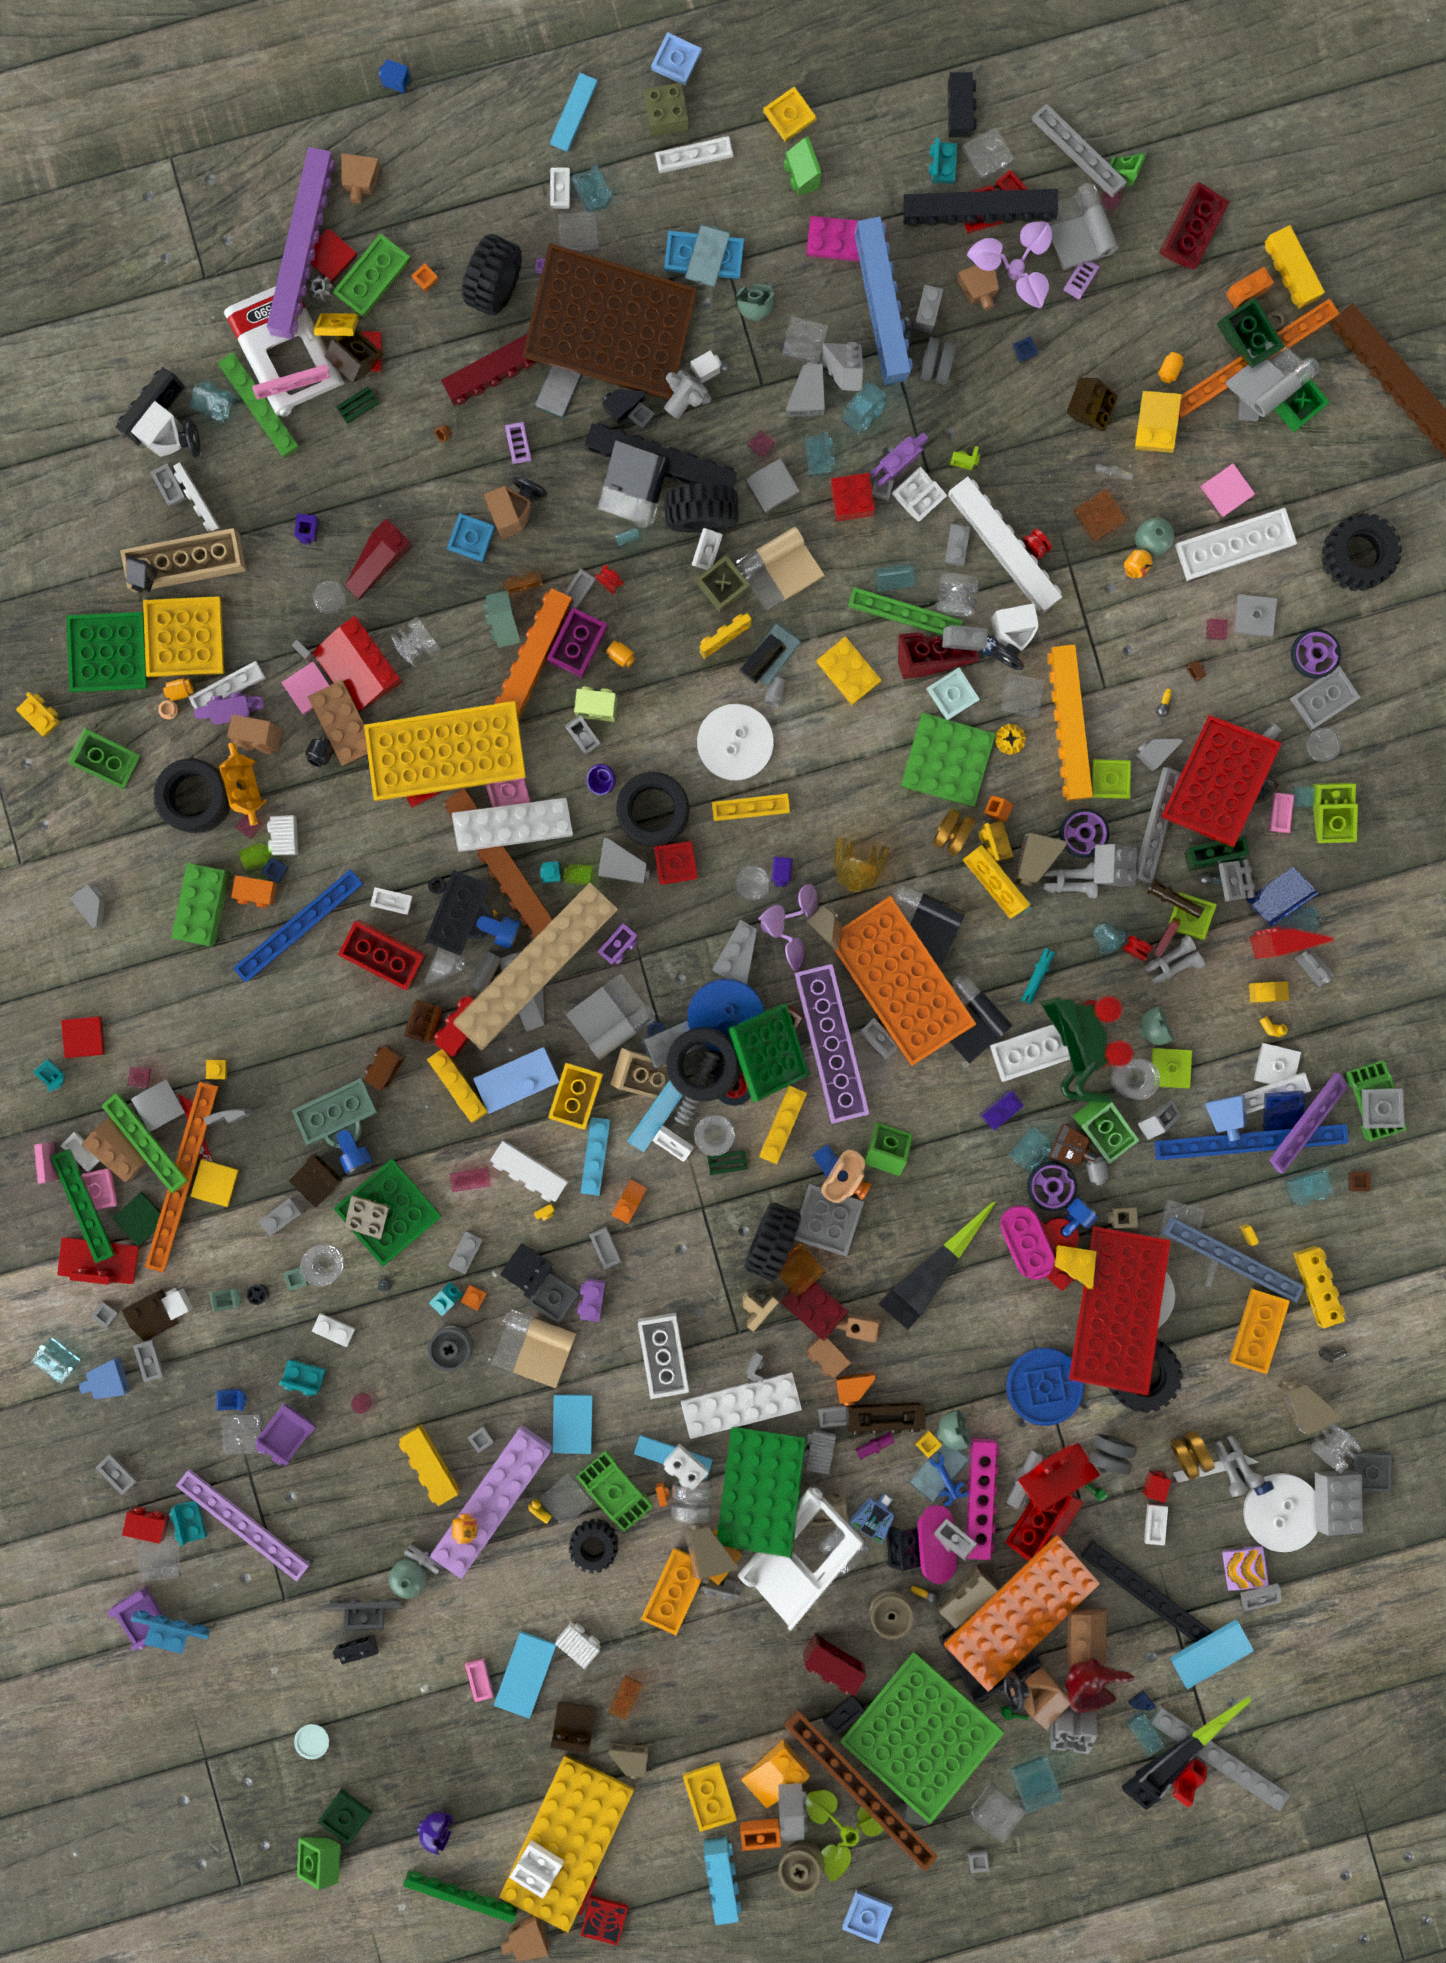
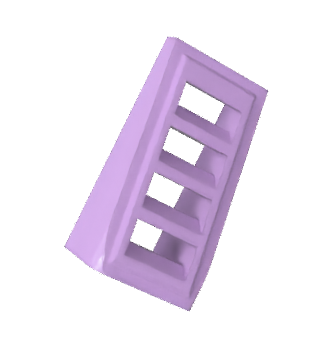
M1091 261L1078 265L1064 288L1065 292L1080 300L1100 267ZM1085 264L1093 269V271H1089L1088 269L1084 268L1083 265ZM1081 270V271L1085 272L1086 274H1088V275H1090V276H1089V277H1086L1085 275L1081 274L1079 271ZM1076 276L1080 277L1081 279L1085 280L1086 282L1083 283L1082 281L1078 280V279L1076 278ZM1072 283H1077L1078 285L1082 286V289H1080Z
M524 422L505 425L513 464L532 461ZM521 429L522 433L510 434V431ZM523 437V441L512 442L513 438ZM525 445L523 449L514 450L513 446ZM526 452L527 456L515 458V454Z

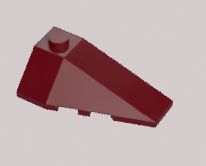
M385 519L371 533L345 586L360 599L413 547L412 544L393 524Z
M918 632L899 634L898 665L903 679L924 677L979 662L980 658L975 650L942 648L943 640L939 636H934L933 638L923 636V633Z

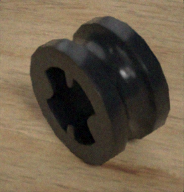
M434 877L429 881L428 888L434 894H441L445 891L446 883L442 878ZM436 880H439V884H442V888H439L438 891H434L435 888H432V883H436Z

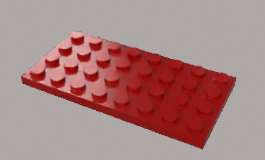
M1093 1226L1089 1250L1096 1251L1093 1288L1088 1289L1085 1285L1083 1286L1069 1380L1148 1395L1171 1240Z

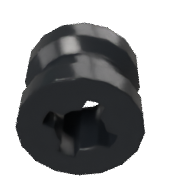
M256 1284L247 1291V1299L253 1305H259L269 1297V1290L263 1284Z

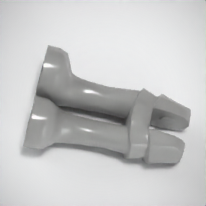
M1095 862L1089 863L1084 869H1062L1061 867L1047 869L1043 876L1057 877V883H1044L1043 889L1052 893L1055 891L1059 893L1061 891L1083 892L1089 898H1097L1098 885L1094 881L1064 882V878L1094 880Z
M1189 935L1181 939V943L1177 948L1161 957L1158 956L1155 960L1152 959L1145 966L1146 972L1155 970L1160 966L1163 970L1162 973L1151 978L1153 984L1165 982L1166 979H1171L1173 975L1189 967L1197 969L1205 967V962L1197 951L1174 965L1168 966V963L1196 950V946Z
M1229 1436L1226 1438L1233 1451L1232 1453L1227 1454L1221 1441L1215 1443L1216 1454L1219 1456L1220 1462L1223 1463L1230 1478V1494L1232 1497L1244 1494L1247 1491V1487L1256 1488L1262 1485L1265 1480L1261 1474L1254 1473L1250 1469L1240 1443L1233 1436ZM1232 1460H1236L1246 1485L1238 1475Z

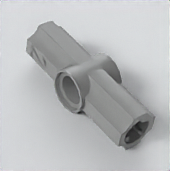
M1034 1450L1030 1451L1023 1467L1016 1473L1014 1486L1006 1503L1022 1510L1028 1495L1018 1479L1033 1470L1040 1462L1047 1459L1044 1455Z

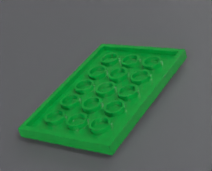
M739 1427L731 1428L717 1530V1539L722 1546L792 1558L807 1438Z

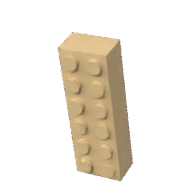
M234 528L120 550L125 578L128 555L146 561L158 570L151 590L246 571L240 534ZM127 583V588L136 593L137 591L131 589L132 586Z

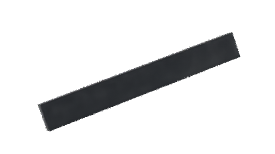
M1093 1540L1082 1552V1558L1196 1643L1213 1633L1211 1629Z

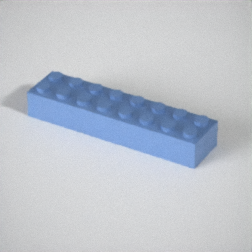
M881 217L857 221L854 235L884 385L903 382L907 380L913 365L911 358L907 356L909 344L907 338L904 339L903 335L905 323L903 319L900 320L901 303L900 300L896 299L895 293L898 292L896 281L892 279L894 267L892 261L889 262L888 254H890V247L884 238L886 226L885 223H881Z

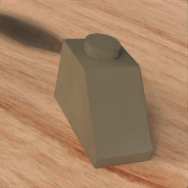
M822 906L807 922L818 935L837 951L840 947L842 924L837 919L839 915L832 908L828 910Z
M610 1743L609 1755L623 1773L633 1779L645 1778L648 1747Z

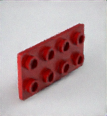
M63 1237L61 1239L57 1275L70 1277L71 1281L109 1285L114 1282L134 1284L139 1247L136 1245L111 1243L116 1255L95 1263L85 1239Z
M1076 1443L1072 1446L1068 1445L1043 1460L1033 1470L1021 1476L1018 1481L1038 1512L1041 1513L1095 1480L1100 1474L1095 1466L1089 1462V1458L1080 1444Z

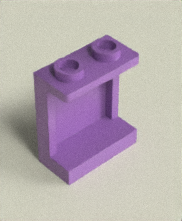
M283 1402L255 1440L256 1449L264 1455L266 1453L273 1457L272 1460L278 1465L284 1464L287 1466L289 1460L309 1433L313 1432L315 1424Z
M146 1586L107 1611L111 1618L116 1616L133 1644L130 1647L132 1651L136 1648L141 1650L147 1646L144 1643L150 1625L131 1621L134 1611L144 1610L153 1616L164 1615Z

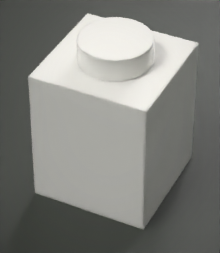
M711 350L691 361V369L701 383L720 373L721 362L717 355L712 354Z
M174 1288L165 1293L167 1297L161 1299L171 1320L194 1309L184 1288L179 1291Z

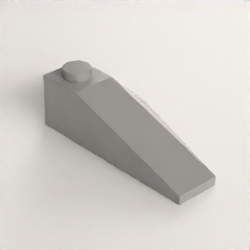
M517 952L512 955L501 958L500 966L502 971H504L521 952ZM544 987L519 1012L526 1032L545 1025Z

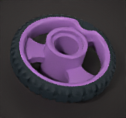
M1322 629L1305 631L1295 639L1292 645V664L1301 675L1307 678L1320 679L1326 677L1340 663V645L1337 639L1328 631ZM1312 636L1326 639L1331 646L1327 648L1323 643L1314 644ZM1300 645L1306 648L1303 656L1307 664L1304 666L1301 664L1298 656ZM1313 650L1318 651L1319 658L1313 656ZM1327 657L1333 660L1327 669L1316 672L1315 666Z
M1086 808L1078 809L1068 814L1062 821L1059 831L1060 840L1067 842L1064 849L1069 854L1078 858L1095 856V845L1097 844L1093 842L1096 835L1094 826L1100 824L1102 828V839L1099 845L1107 844L1109 840V826L1105 818L1097 811ZM1087 815V823H1083L1076 828L1069 826V823L1075 817ZM1082 828L1088 831V838H1083L1080 835ZM1074 837L1076 842L1085 844V852L1073 848L1068 839Z
M1048 1161L1038 1165L1030 1173L1027 1190L1030 1199L1039 1208L1046 1211H1059L1073 1202L1077 1193V1180L1072 1170L1060 1162ZM1048 1168L1062 1170L1058 1178L1054 1176L1044 1178L1041 1174L1043 1170ZM1051 1181H1055L1057 1184L1054 1191L1048 1190V1184ZM1070 1183L1068 1196L1062 1202H1059L1057 1196L1062 1193L1063 1184ZM1034 1185H1041L1043 1192L1048 1195L1046 1203L1037 1197Z

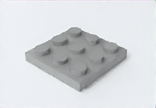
M809 1183L800 1209L801 1222L795 1240L847 1257L864 1201L849 1196L840 1203H834L824 1197L822 1187Z

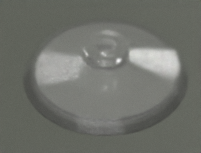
M325 580L319 583L313 592V602L316 608L326 614L339 612L347 601L345 588L334 580Z
M1319 728L1309 735L1306 747L1313 759L1319 762H1328L1338 755L1341 742L1333 730Z
M746 867L736 877V890L744 899L751 901L761 899L769 890V877L759 867Z

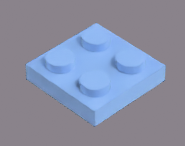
M667 32L651 65V70L686 86L702 53V48Z
M856 1890L843 1922L842 1930L879 1944L893 1906L891 1903Z

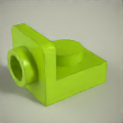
M975 446L972 456H969L964 451L953 452L950 465L972 471L973 466L978 465L981 454L977 453L979 447Z

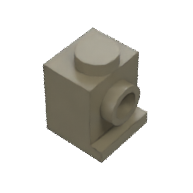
M1134 1206L1111 1207V1212L1107 1213L1108 1223L1112 1224L1113 1228L1138 1227L1137 1208ZM1120 1213H1123L1124 1218L1122 1220L1118 1219V1215Z

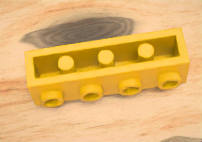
M1312 1246L1294 1252L1293 1254L1317 1325L1324 1329L1345 1322V1310L1342 1304H1339L1337 1298L1339 1297V1292L1336 1286H1333L1331 1280L1333 1279V1274L1325 1263L1327 1257L1324 1250L1320 1247Z

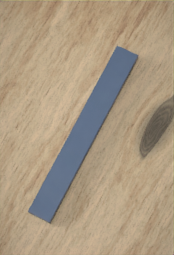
M1172 1216L1162 1233L1296 1303L1305 1288V1285Z

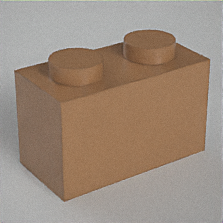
M817 1337L807 1346V1351L809 1352L807 1356L814 1363L816 1361L819 1362L822 1366L820 1368L827 1377L831 1375L834 1379L851 1363L829 1337L825 1341Z

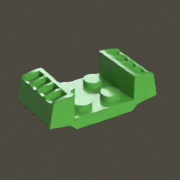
M1384 1060L1348 1071L1344 1074L1345 1081L1349 1087L1353 1088L1362 1119V1089L1395 1088ZM1405 1121L1404 1127L1365 1129L1363 1124L1360 1125L1364 1138L1370 1142L1407 1130Z
M606 1450L581 1471L576 1478L610 1519L625 1532L653 1508V1503L644 1491L640 1492L616 1464L617 1459Z

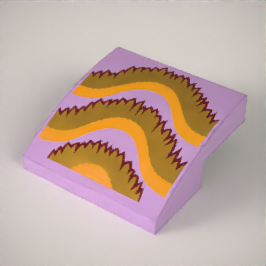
M1263 1546L1223 1550L1228 1591L1269 1586Z

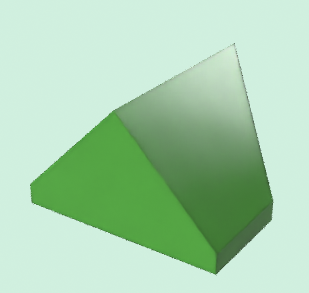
M1147 152L1126 157L1122 156L1121 158L1113 156L1109 165L1127 181V185L1132 186Z

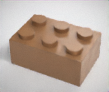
M232 714L227 737L233 740V744H237L242 749L253 751L256 748L261 753L272 755L273 752L279 753L283 730L269 721Z

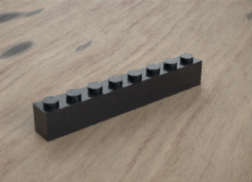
M1058 189L904 194L903 222L904 225L911 227L918 226L919 224L935 226L938 223H946L947 225L966 223L971 225L976 222L992 224L996 221L1013 223L1014 221L1021 220L1027 223L1034 220L1050 222L1053 219H1057Z
M602 423L591 424L585 442V449L587 451L611 458L615 440L649 452L668 456L670 461L665 477L688 485L721 484L734 487L737 479V472L730 466L725 465L721 467L712 460H700L694 454L688 453L686 455L680 453V450L670 447L668 449L662 447V444L656 441L651 443L644 441V438L638 435L633 437L626 435V432L620 429L611 430Z

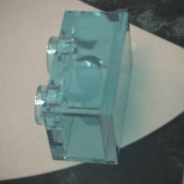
M1318 1170L1284 1180L1291 1203L1298 1204V1206L1307 1205L1310 1203L1309 1200L1313 1199L1317 1201L1327 1199L1329 1194H1333L1329 1176L1325 1170Z

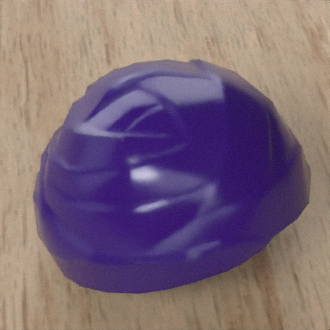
M603 763L592 766L586 777L587 786L590 791L597 795L610 793L616 783L614 771L610 766Z

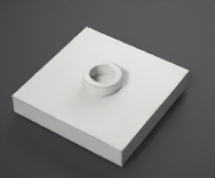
M1262 1043L1254 1081L1272 1084L1296 1075L1301 1052Z

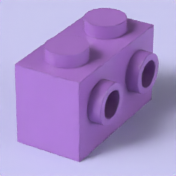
M623 923L597 952L611 965L615 963L618 965L625 958L624 952L627 949L632 950L636 946L638 936Z
M587 1278L586 1282L581 1284L580 1294L583 1295V1302H579L577 1314H581V1320L600 1321L606 1285L605 1280Z

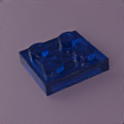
M1303 1090L1264 1094L1263 1129L1265 1131L1294 1128L1295 1124L1304 1114L1305 1093Z

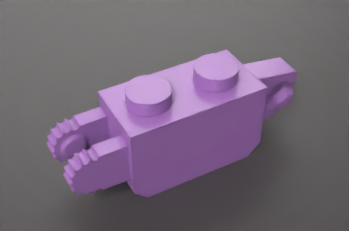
M923 432L916 439L913 436H909L880 461V464L869 474L871 478L876 477L881 471L886 474L878 481L877 485L879 487L883 486L888 480L895 479L918 459L924 450L922 446L928 441L926 434Z
M241 692L231 693L229 698H223L222 695L211 697V701L206 702V706L196 708L193 715L198 719L210 718L211 722L217 725L230 722L232 714L249 717L251 712L264 708L262 696H247V694L242 695Z

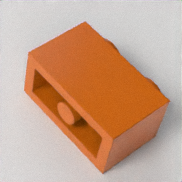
M1262 267L1232 285L1227 291L1226 296L1236 310L1251 299L1266 293L1274 282L1266 268Z
M235 875L231 898L237 899L239 904L248 905L249 902H255L256 907L267 908V905H274L277 883Z
M778 1818L740 1822L742 1851L781 1847Z

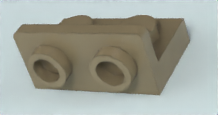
M845 1493L823 1494L824 1499L848 1523ZM820 1509L809 1522V1526L836 1524L823 1509Z

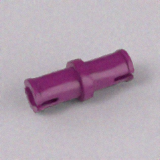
M888 1432L875 1440L874 1438L870 1439L869 1443L855 1450L859 1459L862 1460L875 1452L876 1454L880 1453L881 1449L895 1442L891 1433Z

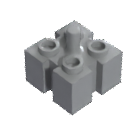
M1071 1704L1050 1725V1749L1062 1751L1072 1749L1076 1753L1089 1754L1092 1743L1097 1738L1096 1713L1085 1711L1083 1713H1076L1071 1708Z

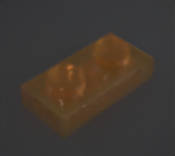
M536 572L526 573L525 577L521 578L517 576L509 577L506 579L507 581L503 582L504 590H508V593L543 585L540 573L536 574Z
M625 1675L609 1707L608 1713L626 1721L642 1687V1683Z

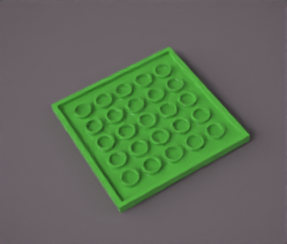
M913 1651L841 1739L840 1743L923 1819L931 1824L1003 1736L1005 1731L920 1655Z

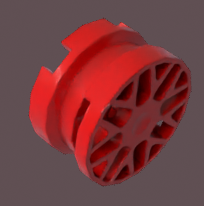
M1034 529L1030 536L1027 535L1023 538V543L1027 550H1030L1036 559H1041L1044 553L1052 550L1049 540L1038 529Z
M604 565L601 568L600 575L595 574L594 577L606 590L615 594L614 588L621 587L624 581L622 579L619 580V575L612 569L608 570L609 567Z
M1130 935L1127 939V945H1124L1122 950L1146 962L1149 958L1147 955L1149 952H1152L1153 947L1147 942Z

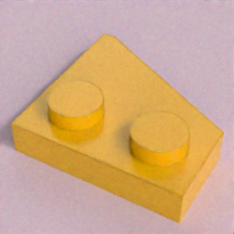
M1058 1245L1056 1247L1055 1266L1067 1272L1073 1279L1083 1283L1086 1288L1092 1289L1096 1251Z

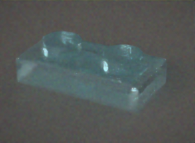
M1143 1711L1126 1721L1148 1757L1165 1747Z

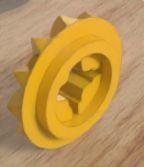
M1013 724L1002 726L995 736L996 746L1001 752L1008 755L1020 752L1026 742L1024 730L1018 725ZM1010 731L1012 737L1018 738L1013 741L1012 747L1009 741L1003 740L1009 737Z

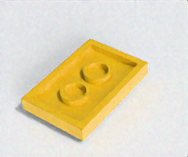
M748 613L745 615L739 614L732 620V624L720 627L716 631V635L704 638L699 646L701 656L704 659L749 629L752 619Z
M846 636L816 660L819 667L851 705L855 704L882 681Z
M720 1762L683 1773V1780L700 1832L737 1821Z

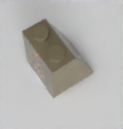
M1033 833L1023 836L1013 881H1017V885L1023 887L1037 883L1066 847L1067 842Z
M1288 1377L1282 1380L1281 1384L1277 1385L1296 1428L1307 1436L1343 1420L1338 1412L1298 1379Z
M700 1523L688 1525L689 1529L684 1530L695 1578L704 1579L738 1570L736 1563L709 1527L703 1526Z

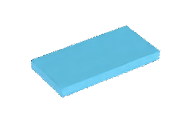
M1234 1620L1170 1657V1660L1186 1689H1189L1254 1650L1239 1622Z
M520 1630L493 1706L530 1719L556 1647L554 1642Z

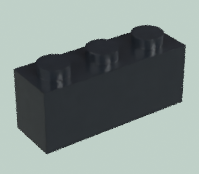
M950 72L948 138L971 137L973 130H976L977 119L973 117V111H976V99H973V92H976V80H973V72Z

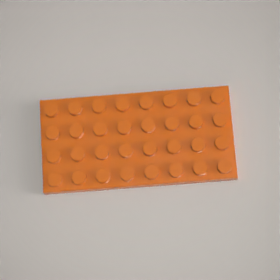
M891 896L841 928L840 947L835 952L911 1066L976 1025Z
M1056 1535L960 1627L944 1645L989 1692L1005 1677L1007 1672H1010L1100 1583L1061 1538Z

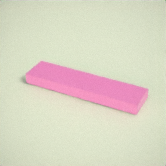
M327 364L260 383L252 386L258 400L329 379L330 374Z

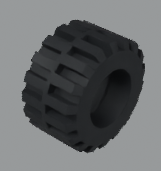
M590 1519V1522H582V1525H578L575 1531H573L569 1543V1554L571 1553L570 1558L572 1561H575V1566L577 1568L579 1566L582 1567L581 1571L585 1572L587 1569L589 1573L593 1574L597 1570V1573H600L603 1568L606 1570L610 1564H613L618 1550V1536L615 1535L614 1528L609 1527V1523L603 1524L600 1519H598V1522ZM589 1537H597L603 1541L605 1550L598 1555H591L584 1550L582 1543Z

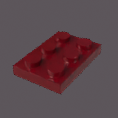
M806 1273L780 1302L822 1341H825L849 1313L848 1310Z

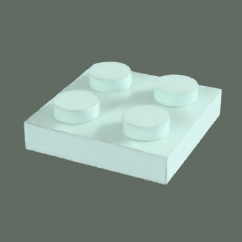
M957 668L926 688L946 720L951 719L980 700L960 668Z

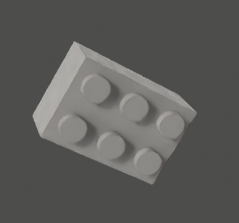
M1349 1469L1315 1472L1316 1531L1327 1536L1363 1533L1362 1474Z

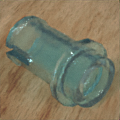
M630 527L629 530L616 534L615 538L618 545L621 546L633 540L636 542L640 536L636 527Z

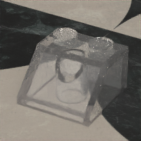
M438 947L424 984L433 986L457 976L459 972L462 973L466 965L465 957Z

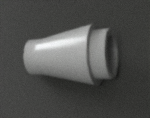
M774 678L773 683L764 696L767 705L779 707L782 704L784 679Z

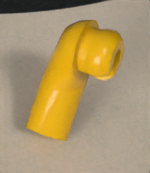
M1268 1016L1259 1020L1269 1036L1283 1037L1288 1032L1286 1025L1272 1024Z
M534 1499L532 1503H529V1511L547 1524L552 1515L541 1508V1502Z

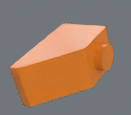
M630 1179L611 1215L629 1224L647 1188Z
M874 1372L835 1377L839 1403H843L844 1406L854 1405L855 1401H859L875 1380Z

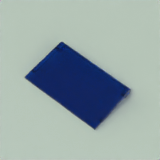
M1292 867L1255 892L1254 898H1247L1246 900L1271 927L1306 901L1316 896L1318 892Z

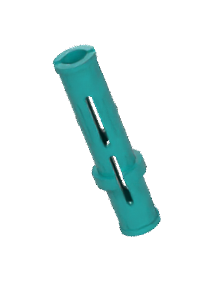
M1044 948L1038 964H1035V971L1020 999L1026 1002L1028 998L1027 1004L1032 1005L1046 972H1049L1050 969L1048 967L1056 954L1050 951L1048 955L1049 949Z

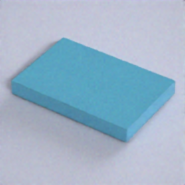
M554 1394L553 1453H592L593 1395Z

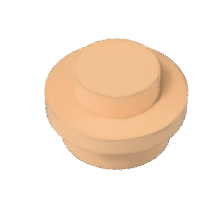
M166 700L159 705L158 711L161 717L170 720L177 716L178 706L175 702Z

